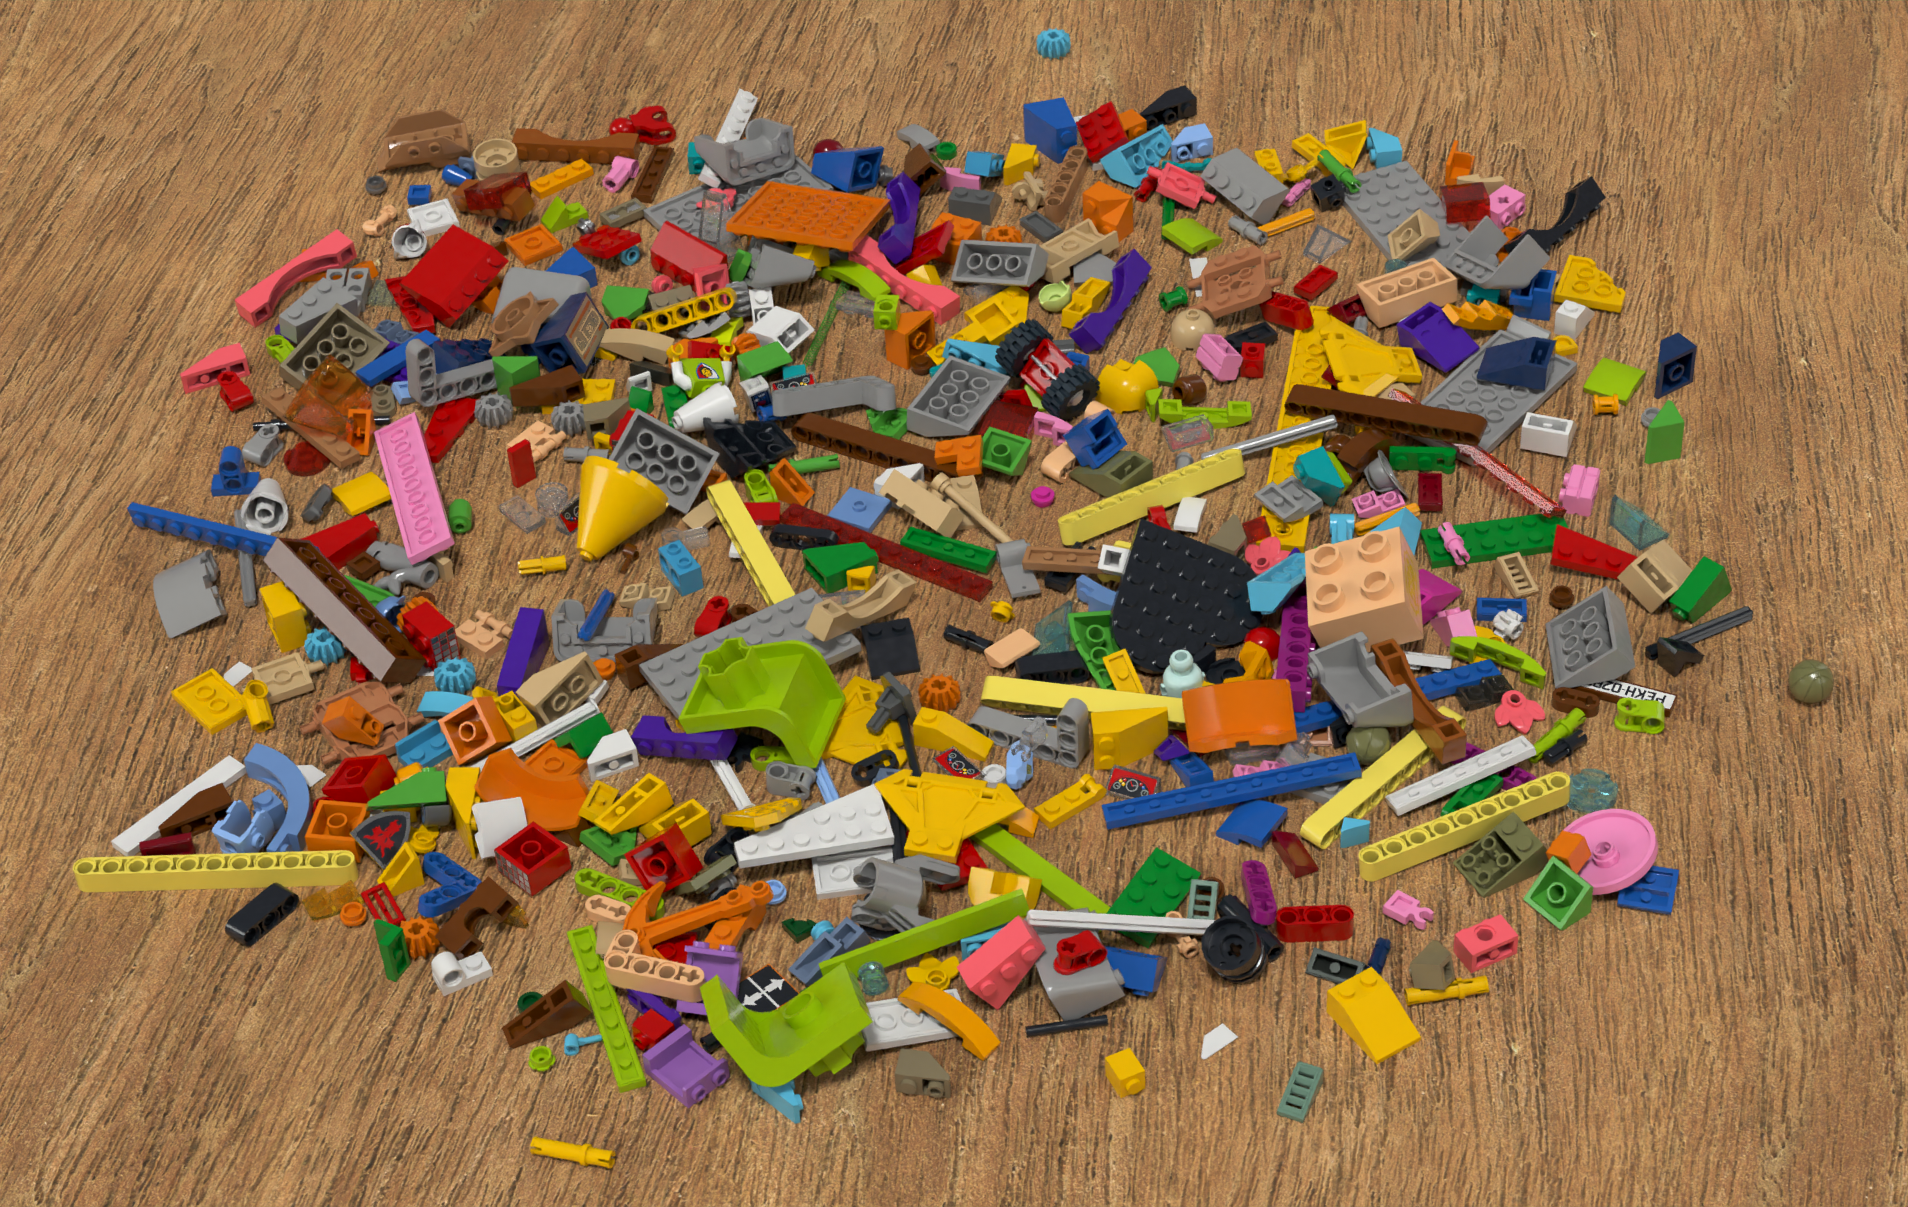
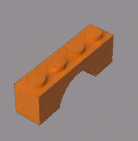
M740 884L736 890L751 887ZM766 904L756 905L749 911L717 920L704 942L710 943L709 948L719 949L720 944L737 946L740 937L746 929L754 931L757 929L766 914Z

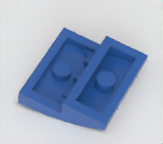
M1252 799L1240 802L1216 831V836L1236 845H1239L1243 840L1262 848L1271 837L1272 831H1275L1287 817L1288 808L1262 800Z
M1652 865L1642 878L1619 891L1617 906L1671 915L1679 870Z

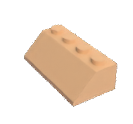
M1435 258L1356 284V289L1368 318L1379 328L1404 319L1429 302L1442 307L1447 303L1450 304L1457 301V278Z

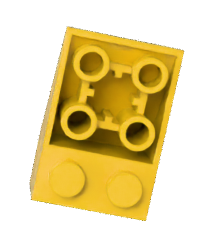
M449 767L445 786L449 805H451L452 820L471 858L476 859L478 846L474 835L479 831L471 807L476 803L484 802L474 788L481 773L480 767Z

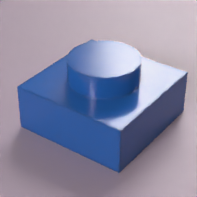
M410 185L407 196L408 205L430 203L431 185Z

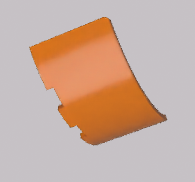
M1288 679L1236 681L1188 689L1182 692L1189 752L1208 753L1236 747V743L1249 742L1250 746L1280 745L1297 740L1291 687Z
M512 748L488 756L474 786L475 791L484 802L521 797L527 825L534 821L546 831L568 830L578 826L581 819L578 813L590 792L579 773L568 776L547 774L545 777L533 772L534 769L524 763L514 753Z

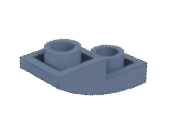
M390 320L381 321L373 329L382 337L400 345L419 334L418 332L404 330L401 322Z

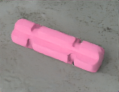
M1304 178L1302 181L1297 182L1290 189L1282 205L1291 207L1311 187V180Z

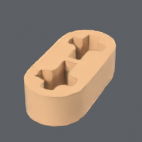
M603 895L591 896L585 903L587 917L595 922L604 921L624 924L626 915L631 909L628 904Z

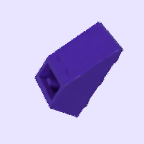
M1432 302L1427 303L1396 324L1400 346L1412 348L1415 355L1445 373L1480 350L1473 339L1460 326L1454 325L1442 311V308Z

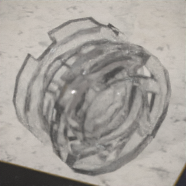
M545 483L535 492L538 512L542 516L550 518L559 517L570 506L567 487L561 483Z

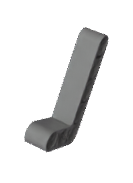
M420 339L410 340L406 346L409 395L424 407L434 406L497 388L492 359L436 375L435 353L430 346Z
M877 376L854 377L779 389L771 392L774 416H789L857 404H865L879 411L896 409L895 385Z
M1071 698L1067 701L1057 716V728L985 706L979 707L967 724L993 740L994 745L1006 749L1027 748L1033 752V757L1067 768H1076L1089 749L1088 707L1082 700L1077 698Z

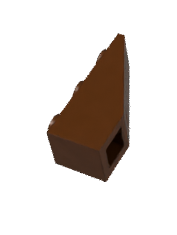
M572 365L509 387L513 407L560 405V402L568 403L569 400L573 402L585 397L583 379Z
M636 644L614 654L618 677L629 690L648 682L640 673L639 664L683 644Z

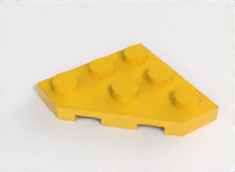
M1569 255L1554 295V301L1563 303L1565 300H1569L1588 308L1621 313L1626 292L1622 288H1617L1613 284L1614 280L1604 270L1600 271L1596 268V263L1591 258Z
M1010 286L964 312V319L971 324L968 315L997 298L1018 325L1021 322L1025 324L1028 317L1029 293L1018 286Z
M788 797L722 814V825L732 826V828L742 827L744 830L754 829L755 832L770 829V824L780 823L783 819L794 815L795 812L802 809L801 798Z

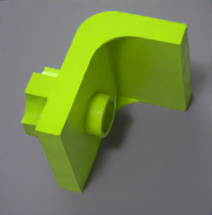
M743 637L725 639L720 647L714 651L704 653L698 665L700 674L678 718L686 734L747 726L761 727L771 731L782 740L797 766L816 768L846 700L822 654L813 646L802 641L787 640L747 646Z
M845 962L838 965L786 1004L770 1012H755L743 1006L718 974L700 986L711 1032L749 1079L764 1087L784 1085L807 1069L811 1071L815 1078L827 1071H832L833 1074L837 1073L852 1062L853 1053L859 1046L865 1043L860 1031L873 1022L857 977Z

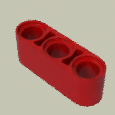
M1272 291V298L1259 304L1263 318L1266 321L1297 330L1307 329L1314 324V319L1306 300Z
M1347 905L1282 907L1276 912L1275 934L1282 942L1344 941L1353 935L1354 911Z

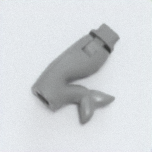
M375 541L366 550V553L380 561L381 568L393 571L392 574L381 578L373 586L384 590L389 589L394 595L400 594L401 583H412L422 588H430L438 578V567L428 560L412 565L407 558L405 547L387 541Z

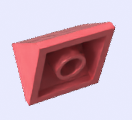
M727 264L693 268L696 296L725 288L726 284H729ZM722 294V302L728 304L726 294ZM700 301V307L705 311H709V303Z

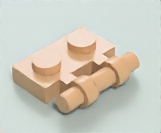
M536 421L506 445L508 449L524 439L528 440L531 444L533 462L535 463L547 457L548 452L552 449H557L561 446L562 441L567 436L563 431L555 434L554 428Z
M478 610L475 613V618L479 620L475 623L468 619L456 628L455 632L458 643L487 660L504 647L502 638L506 636L511 639L513 629L510 628L508 623L496 620L493 614ZM489 627H491V628H493L494 630H493L492 632H490V631H488L487 629H488Z

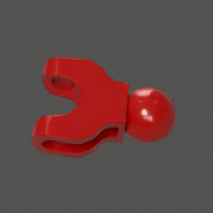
M656 105L640 109L638 113L629 115V119L626 117L614 119L609 126V135L637 133L639 134L640 142L650 145H661L672 142L676 137V130L670 122H667L668 115L665 108ZM656 114H661L658 118H653ZM670 131L667 135L660 134V132Z

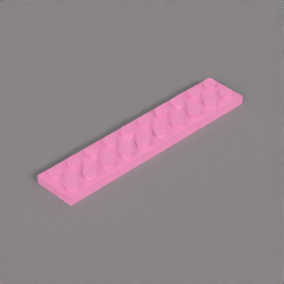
M415 412L374 432L407 558L412 565L422 562L428 557L444 551L455 544L420 421Z

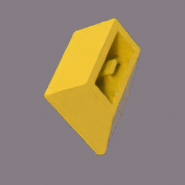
M693 798L680 802L639 828V832L648 839L663 829L677 823L691 846L712 834L709 812Z

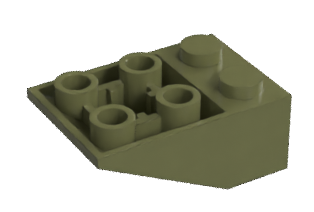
M1118 451L1099 467L1091 469L1090 465L1084 467L1079 465L1069 473V476L1109 498L1153 480V461L1136 451Z
M1512 812L1457 858L1453 864L1479 894L1485 898L1533 877L1547 865L1549 860L1546 855L1547 848Z

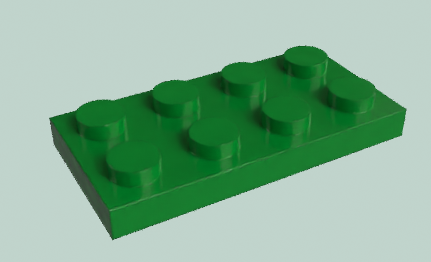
M1156 847L1106 914L1165 917L1168 912L1177 911L1190 893L1191 879L1199 880L1202 873ZM1119 931L1149 949L1160 934Z

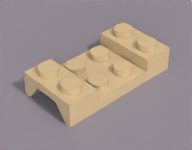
M1088 218L1040 245L1049 254L1044 275L1040 278L1051 283H1058L1070 275L1069 267L1076 265L1082 259L1093 255L1095 252L1102 255L1109 254L1112 250L1119 247L1117 231L1114 230L1107 235L1100 234L1092 220Z

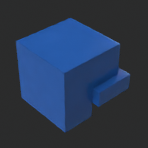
M1540 269L1526 288L1511 290L1509 305H1514L1513 314L1521 318L1549 321L1554 304L1557 271Z
M1109 409L1086 417L1063 435L1082 467L1090 465L1091 469L1099 467L1127 445Z

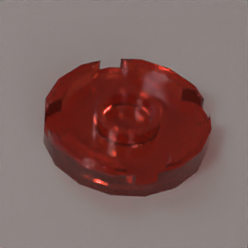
M308 441L297 443L295 448L292 450L289 448L284 455L286 470L295 476L307 477L316 475L325 470L330 463V459Z

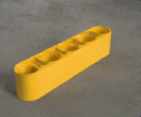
M725 287L642 314L633 321L631 329L641 330L638 327V322L643 321L648 326L647 331L659 333L727 311L736 303L737 293L732 288ZM722 294H726L730 297V304H725L722 302ZM700 301L708 302L710 310H703L700 307ZM686 308L689 312V317L681 316L679 309ZM660 314L667 316L668 324H662L659 321Z

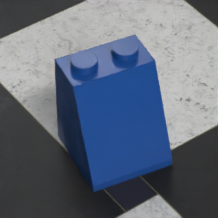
M1064 97L1023 104L1025 142L1030 145H1037L1038 151L1057 164L1062 163L1069 148L1077 145V125Z
M884 147L843 148L815 153L811 173L845 192L876 187Z

